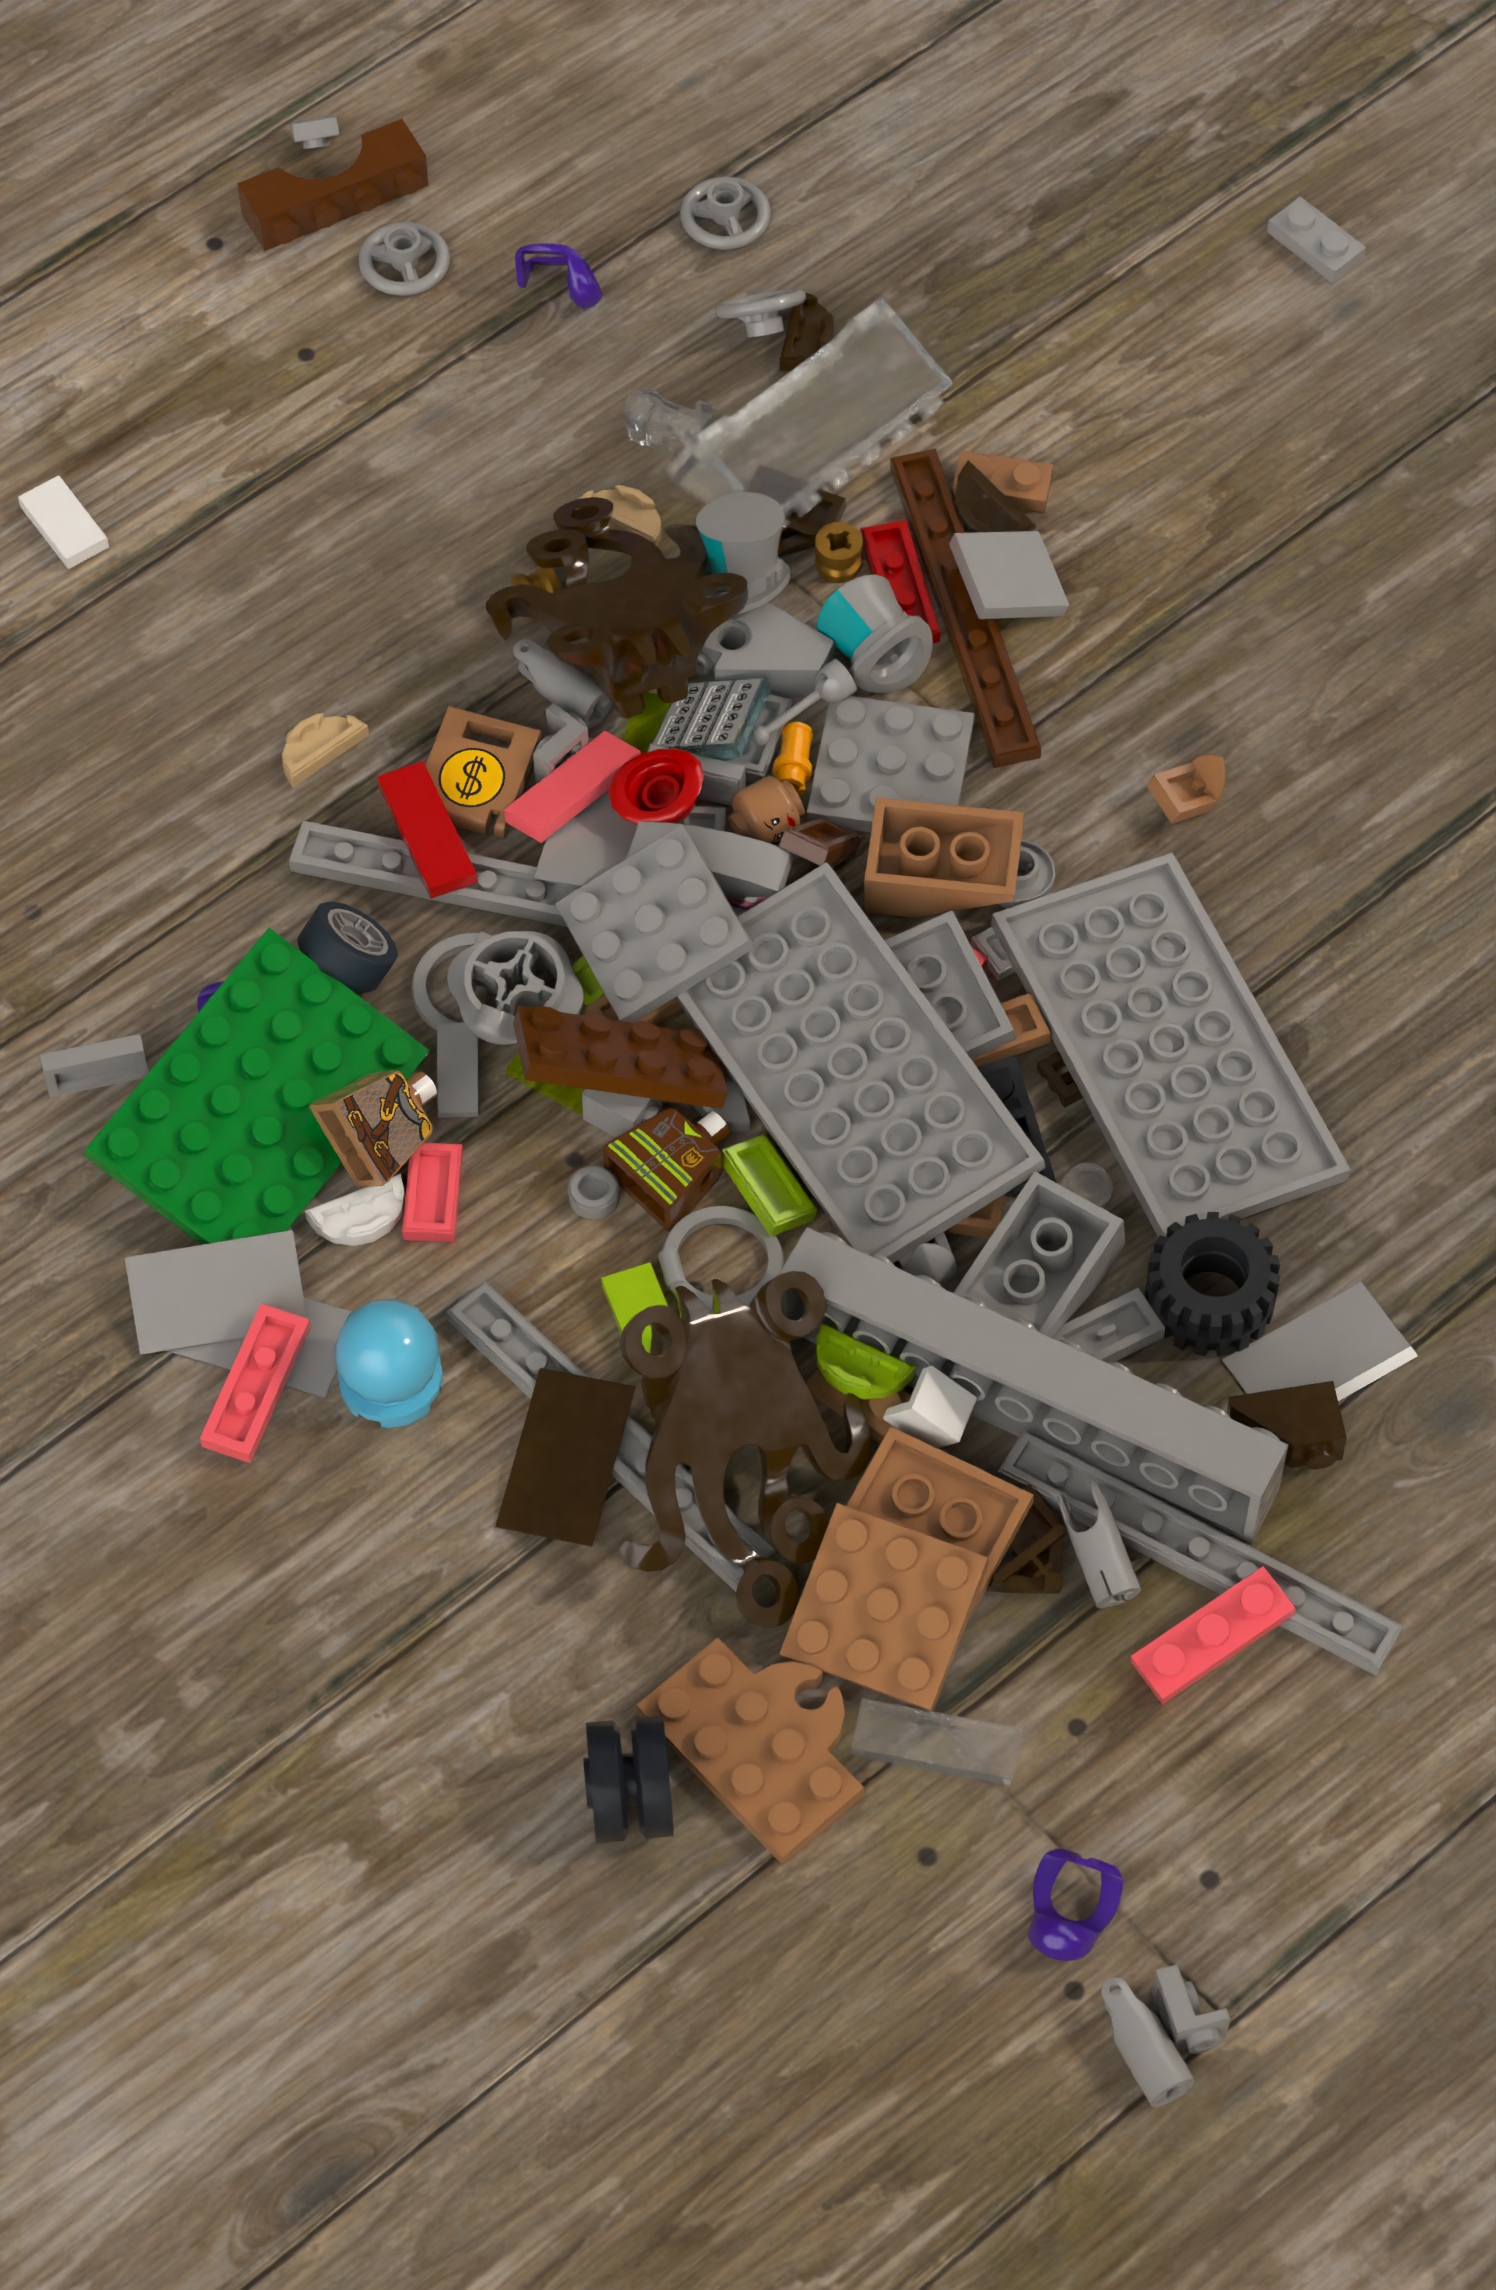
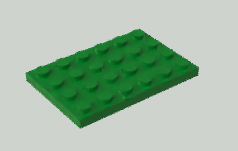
M268 928L86 1147L83 1155L200 1245L288 1231L342 1163L309 1105L375 1072L398 1070L407 1080L423 1062L430 1050L343 983L321 972L313 960L271 928Z

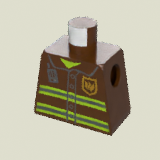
M667 1108L603 1146L604 1168L610 1170L616 1176L619 1186L663 1228L670 1232L676 1223L691 1213L719 1180L722 1174L721 1152L716 1145L730 1134L726 1122L714 1111H709L696 1123L691 1124L676 1109Z

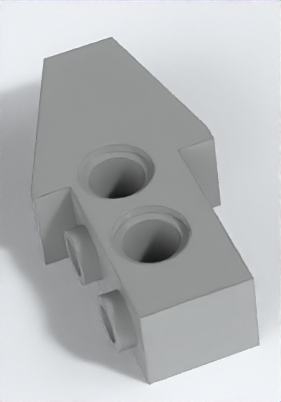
M767 602L752 611L735 615L710 634L697 658L696 675L714 678L715 682L761 679L756 691L784 698H805L815 691L816 674L823 666L834 659L835 641Z

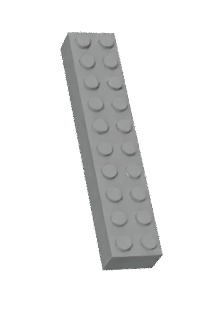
M806 1227L779 1275L790 1271H801L814 1277L824 1290L826 1310L821 1324L824 1323L915 1366V1376L907 1386L914 1389L922 1370L933 1366L977 1397L970 1415L1020 1437L1023 1430H1026L1192 1517L1251 1544L1253 1543L1279 1492L1288 1445L1281 1442L1275 1434L1263 1428H1250L1234 1421L1226 1412L1215 1406H1201L1182 1397L1176 1389L1162 1383L1153 1384L1137 1377L1130 1369L1118 1362L1109 1361L1106 1363L1086 1354L1074 1342L1069 1340L1058 1341L1042 1334L1032 1324L1023 1319H1009L990 1310L985 1303L977 1298L970 1296L961 1297L947 1291L928 1276H914L895 1267L884 1256L875 1253L868 1255L852 1248L842 1238L833 1233L823 1232L821 1234ZM787 1290L781 1297V1310L784 1316L790 1320L800 1319L805 1312V1305L799 1294L793 1290ZM821 1324L810 1334L802 1338L816 1344Z

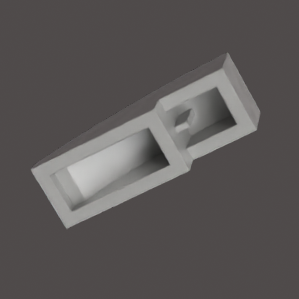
M639 822L627 858L681 824ZM684 825L726 897H771L784 889L794 859L792 852L770 843L735 833Z

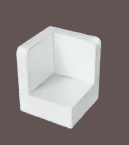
M929 1366L922 1370L909 1402L887 1408L883 1419L896 1429L935 1448H941L960 1441L977 1397L935 1367Z

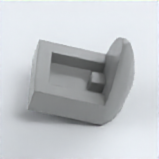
M944 1232L930 1241L919 1245L914 1251L899 1259L903 1271L914 1276H928L938 1282L942 1288L953 1279L957 1272V1264Z

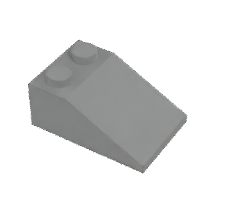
M1034 1171L954 1291V1294L961 1297L970 1296L977 1298L985 1303L990 1310L1009 1319H1023L1032 1324L1038 1332L1052 1338L1097 1288L1125 1246L1124 1220Z

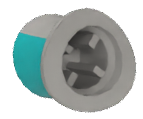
M739 492L722 496L703 507L696 517V526L702 538L704 548L708 553L703 576L728 572L743 576L747 580L748 599L744 609L738 614L752 611L772 600L785 588L791 577L789 565L778 557L779 540L784 524V511L776 500L760 493ZM721 592L712 597L723 596L728 592Z
M865 575L846 582L827 599L819 613L817 631L834 640V647L851 660L850 674L855 684L865 691L891 693L902 690L914 683L922 675L929 663L932 652V633L929 625L921 617L908 616L906 612H903L889 581L883 576Z

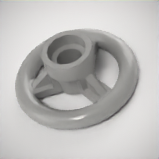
M728 176L710 178L697 184L686 194L680 208L681 222L688 235L704 246L720 250L737 249L751 244L765 232L771 217L769 201L757 186L744 179ZM707 195L706 200L698 202L702 197ZM752 200L757 208V218L754 224L743 232L738 222L739 211ZM694 217L713 219L717 224L724 226L728 236L714 235L703 230L696 223Z
M396 222L377 229L364 241L359 252V267L366 281L384 293L397 296L415 295L432 288L444 277L450 263V252L442 236L432 228L415 222ZM433 247L436 252V263L427 275L418 278L415 269L418 264V257ZM372 260L390 263L393 268L401 271L404 282L392 281L381 276L375 270Z
M783 289L743 296L718 304L715 308V314L719 318H739L744 321L748 337L774 334L784 331L782 316L778 315V310L803 303L806 299V294L801 289Z

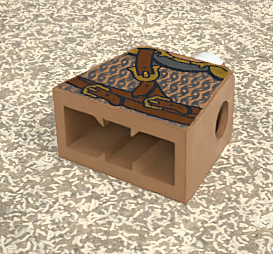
M398 1070L381 1071L369 1074L313 1102L309 1107L357 1188L383 1186L389 1182L432 1134L433 1126L422 1106L437 1095V1090L433 1081L423 1072H416L406 1080Z

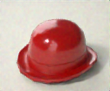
M677 748L657 749L634 757L625 762L612 777L608 790L612 808L624 820L636 825L639 822L678 824L688 817L694 809L697 797L700 795L704 780L701 762L691 752Z

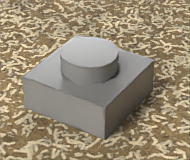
M335 115L289 122L292 140L294 142L303 141L304 149L331 145L329 136L339 135L337 117Z

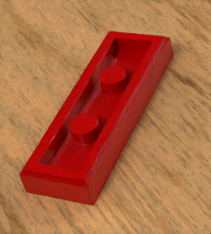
M901 520L860 528L862 547L870 574L886 578L903 612H906L908 616L921 617L931 629L932 644L940 642V628L907 521Z
M424 761L377 776L381 794L430 899L476 884V871Z

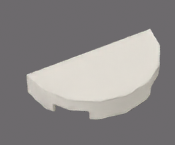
M401 1174L392 1177L383 1186L365 1187L305 1211L306 1220L318 1235L333 1243L349 1246L372 1243L388 1234L402 1217L405 1192Z

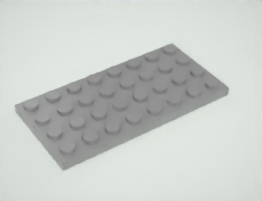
M1173 852L992 914L991 926L1026 992L1032 993L1051 1032V1038L1158 1238L1160 1235L1166 1237L1167 1227L1174 1222L1184 1226L1185 1217L1197 1214L1199 1220L1207 1218V1212H1219V1219L1228 1220L1230 1214L1242 1219L1349 1179L1351 1172L1349 1165Z
M827 862L738 916L755 948L675 997L695 1027L709 1042V1047L719 1058L725 1070L845 1242L852 1248L868 1255L871 1253L879 1254L894 1263L914 1251L919 1245L930 1241L1032 1176L1034 1171L1039 1173L1046 1168L1044 1159Z

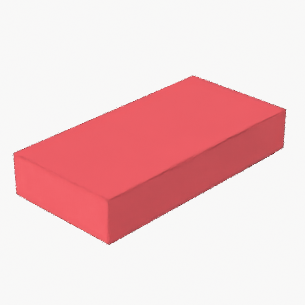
M423 1143L409 1158L402 1229L403 1240L455 1242L463 1158L462 1144Z

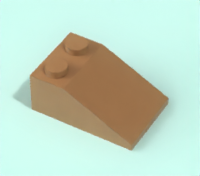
M876 797L864 880V913L916 918L945 913L950 910L957 911L1014 901L1025 812Z

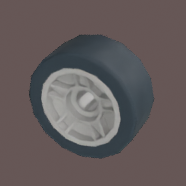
M329 901L319 904L297 937L299 950L313 960L321 972L340 981L350 990L367 993L376 990L398 957L396 944L388 932L362 911L344 903Z

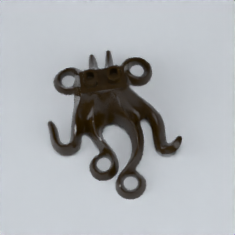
M599 497L581 498L565 503L555 511L553 520L558 530L542 533L532 538L526 544V552L537 566L547 569L565 568L566 587L552 593L528 584L503 588L492 594L486 602V610L490 620L496 627L498 634L506 641L510 639L512 633V618L532 617L540 621L551 632L546 643L556 657L568 664L585 665L595 678L597 686L613 702L615 709L623 718L627 719L642 714L646 709L643 693L654 689L657 690L658 697L664 703H674L686 699L688 696V678L696 675V661L706 640L717 627L744 609L748 599L747 580L743 576L728 572L703 576L708 553L704 548L696 525L674 524L664 527L665 533L680 549V556L665 559L660 549L650 540L629 531L608 528V522L614 507L611 501ZM588 548L617 551L631 556V565L623 575L611 580L586 584L589 569ZM721 592H728L723 596L712 597Z
M790 1271L771 1279L760 1288L746 1307L728 1284L719 1279H713L712 1313L694 1292L684 1286H677L675 1290L680 1317L674 1309L668 1306L655 1305L647 1307L630 1319L624 1327L619 1340V1347L624 1360L631 1369L643 1375L640 1383L645 1404L650 1408L651 1416L655 1419V1431L645 1462V1484L659 1531L658 1541L650 1545L637 1544L634 1541L625 1540L620 1546L622 1556L633 1567L646 1572L661 1571L676 1562L684 1550L686 1536L676 1496L675 1473L676 1467L680 1463L691 1466L695 1499L700 1516L709 1535L718 1548L744 1570L736 1590L738 1610L747 1622L764 1628L778 1627L793 1615L798 1604L799 1589L794 1575L787 1567L762 1557L751 1550L739 1538L732 1527L726 1511L723 1494L726 1468L732 1455L736 1450L745 1445H757L760 1452L763 1475L758 1500V1517L762 1531L775 1551L784 1558L795 1563H809L814 1561L817 1556L829 1520L826 1512L818 1503L808 1498L792 1496L789 1493L786 1477L795 1452L801 1447L813 1468L825 1478L851 1480L865 1469L871 1450L869 1427L859 1399L853 1393H847L843 1404L847 1442L845 1452L841 1453L834 1447L814 1398L796 1365L791 1352L790 1341L810 1334L821 1324L826 1310L824 1290L814 1277L801 1271ZM787 1290H793L798 1293L805 1305V1312L798 1320H790L784 1316L781 1310V1297ZM648 1325H650L652 1332L650 1353L645 1350L642 1344V1333ZM793 1510L802 1512L809 1522V1536L803 1542L794 1541L785 1530V1520ZM761 1575L769 1578L776 1588L777 1597L775 1603L770 1607L760 1606L752 1596V1585L755 1579Z

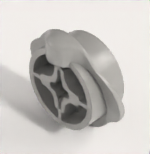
M510 931L496 934L481 944L473 945L460 952L453 959L448 969L447 981L449 990L460 1008L465 1025L477 1037L490 1043L502 1045L517 1043L513 1020L518 1006L531 1008L546 1006L559 1012L579 1015L583 1006V988L571 968L566 951L556 940L543 933L535 931ZM505 960H510L509 962H506V963H500V962L505 961ZM534 966L548 970L556 980L555 989L545 986L544 980L535 976ZM477 985L486 988L487 994L496 998L497 1008L480 1003L475 996Z

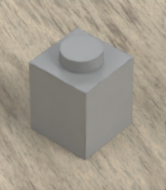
M585 1089L582 1093L583 1120L614 1137L622 1135L665 1110L662 1107V1100L590 1089Z

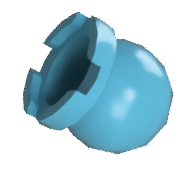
M394 1298L369 1301L349 1313L337 1337L334 1354L342 1400L356 1417L360 1414L368 1420L380 1422L381 1427L393 1428L410 1425L426 1416L431 1410L430 1404L438 1396L439 1390L444 1383L439 1355L440 1350L436 1331L417 1307Z

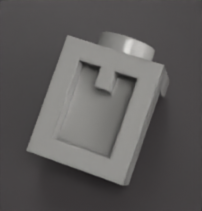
M552 703L546 709L548 736L541 740L533 753L536 783L589 743L588 728L584 721L574 712H565L555 703Z
M1178 1965L1155 1971L1151 1993L1161 2022L1177 2050L1188 2048L1191 2053H1200L1219 2045L1221 2039L1226 2037L1231 2021L1228 2010L1220 2009L1195 2016L1200 2013L1197 1993L1191 1981L1183 1982Z

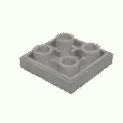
M1039 531L955 533L949 546L979 619L1064 616L1070 605Z

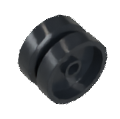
M663 1716L634 1719L630 1727L632 1753L622 1754L620 1729L613 1720L585 1723L588 1758H583L587 1809L593 1808L596 1843L625 1840L629 1832L627 1806L637 1805L639 1831L646 1839L674 1836Z

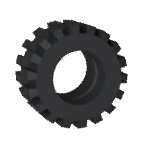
M1207 1212V1218L1199 1220L1197 1214L1185 1217L1184 1226L1174 1222L1167 1227L1166 1237L1160 1235L1154 1244V1251L1151 1253L1145 1298L1165 1327L1164 1339L1170 1335L1174 1336V1346L1183 1351L1187 1345L1195 1347L1194 1354L1206 1356L1207 1350H1216L1217 1357L1229 1354L1231 1346L1241 1351L1249 1347L1250 1337L1258 1340L1264 1334L1266 1324H1270L1280 1281V1275H1278L1280 1269L1278 1255H1272L1273 1244L1268 1237L1259 1240L1260 1229L1252 1223L1246 1228L1240 1225L1241 1217L1230 1214L1229 1219L1224 1220L1219 1219V1212ZM1201 1272H1215L1231 1279L1238 1286L1239 1290L1226 1296H1207L1189 1286L1186 1279Z

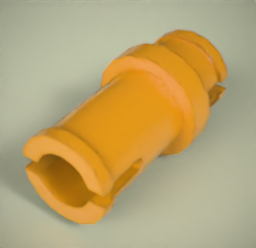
M790 722L782 728L783 736L780 756L774 761L773 775L780 782L788 780L799 797H801L805 793V783L809 781L812 773V764L808 759L813 733L812 728L807 724Z

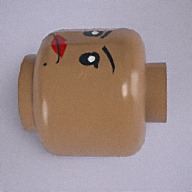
M768 776L733 795L732 808L734 813L728 816V821L735 834L774 845L781 841L785 830L800 825V816L805 814V810L798 793L788 780L780 782L777 778Z

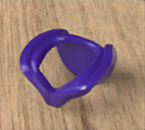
M542 243L526 245L516 251V277L520 288H526L534 265L568 266V288L571 300L581 309L594 307L601 300L603 293L590 266L573 248L562 244ZM525 254L561 255L557 257L539 256L525 261Z
M1053 1849L1047 1852L1039 1863L1033 1882L1034 1914L1028 1932L1031 1944L1047 1957L1060 1961H1072L1085 1957L1093 1949L1100 1934L1114 1918L1119 1908L1123 1891V1879L1119 1869L1096 1858L1084 1859L1080 1854L1065 1849ZM1066 1861L1101 1872L1099 1902L1095 1912L1087 1920L1076 1921L1067 1919L1060 1915L1052 1905L1051 1890Z

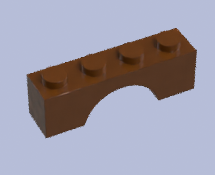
M400 119L362 134V147L357 160L347 170L336 176L325 179H304L293 176L278 167L237 183L241 214L263 250L266 251L281 244L290 243L296 238L321 228L330 227L336 222L365 211H370L379 205L404 195L413 194L417 190L429 186L426 155L404 120Z

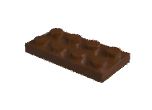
M546 1006L536 1008L517 1007L513 1025L525 1080L719 1109L723 1108L728 1091L720 1061L709 1047V1042L699 1030L669 1029L657 1027L645 1021L630 1023L610 1020L598 1014H587L585 1016L559 1012Z

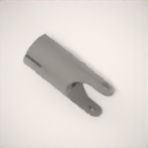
M523 639L515 644L513 653L520 661L519 671L533 683L539 694L551 703H555L565 712L571 711L577 714L584 721L587 728L595 727L605 718L613 702L597 686L594 679L575 665L562 662L552 651L543 649L532 640ZM523 647H529L526 652H521Z
M1092 1480L1090 1481V1488L1098 1507L1097 1521L1090 1529L1085 1532L1080 1530L1070 1505L1064 1496H1058V1503L1097 1608H1107L1134 1598L1142 1590L1101 1487Z
M1116 1977L1108 1979L1102 1986V1996L1105 2001L1106 2010L1111 2017L1114 2029V2043L1152 2107H1160L1178 2099L1195 2084V2079L1160 2019L1143 2002L1136 1999L1126 1981ZM1115 1986L1120 1988L1110 1991L1111 1988Z

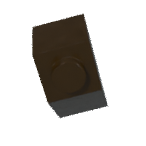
M1333 1381L1229 1397L1227 1414L1232 1420L1250 1428L1259 1427L1275 1434L1281 1442L1288 1445L1284 1463L1290 1468L1305 1466L1308 1469L1317 1470L1329 1467L1336 1461L1343 1460L1347 1437Z

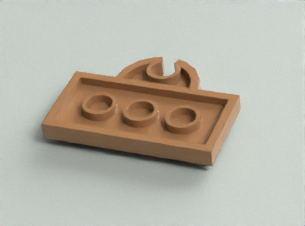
M717 1637L636 1705L637 1714L640 1717L663 1716L666 1744L761 1844L784 1865L864 1797V1787L831 1754L840 1743L845 1725L842 1694L838 1686L828 1690L826 1701L821 1707L814 1710L804 1709L797 1704L795 1699L803 1690L818 1687L823 1680L822 1670L812 1665L791 1661L772 1664L753 1674Z

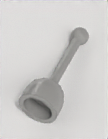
M833 659L816 674L815 691L766 726L753 728L750 733L751 741L759 746L766 744L770 734L821 698L827 702H838L849 697L857 691V686L851 674L840 661Z

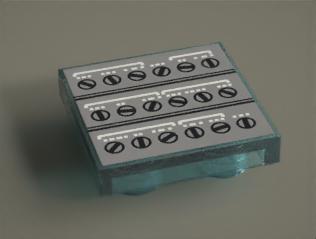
M766 678L688 682L687 698L670 703L651 744L669 749L677 748L692 754L722 761L740 758L771 691Z

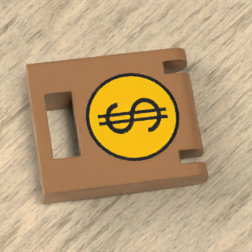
M448 706L425 766L454 827L486 835L492 820V814L498 815L494 829L495 836L504 839L507 837L511 825L505 822L504 809L524 793L534 766L533 753L542 740L541 730ZM471 732L510 742L509 748L505 749L471 740Z

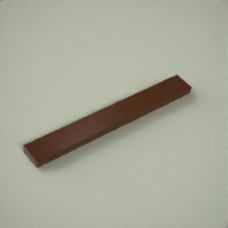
M936 448L890 458V470L994 768L1039 759L1041 758V746L996 619L978 618L949 546L954 534L965 533Z

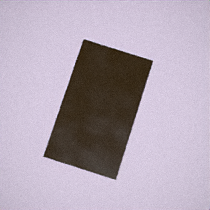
M544 1368L539 1369L496 1528L590 1547L593 1546L636 1386Z

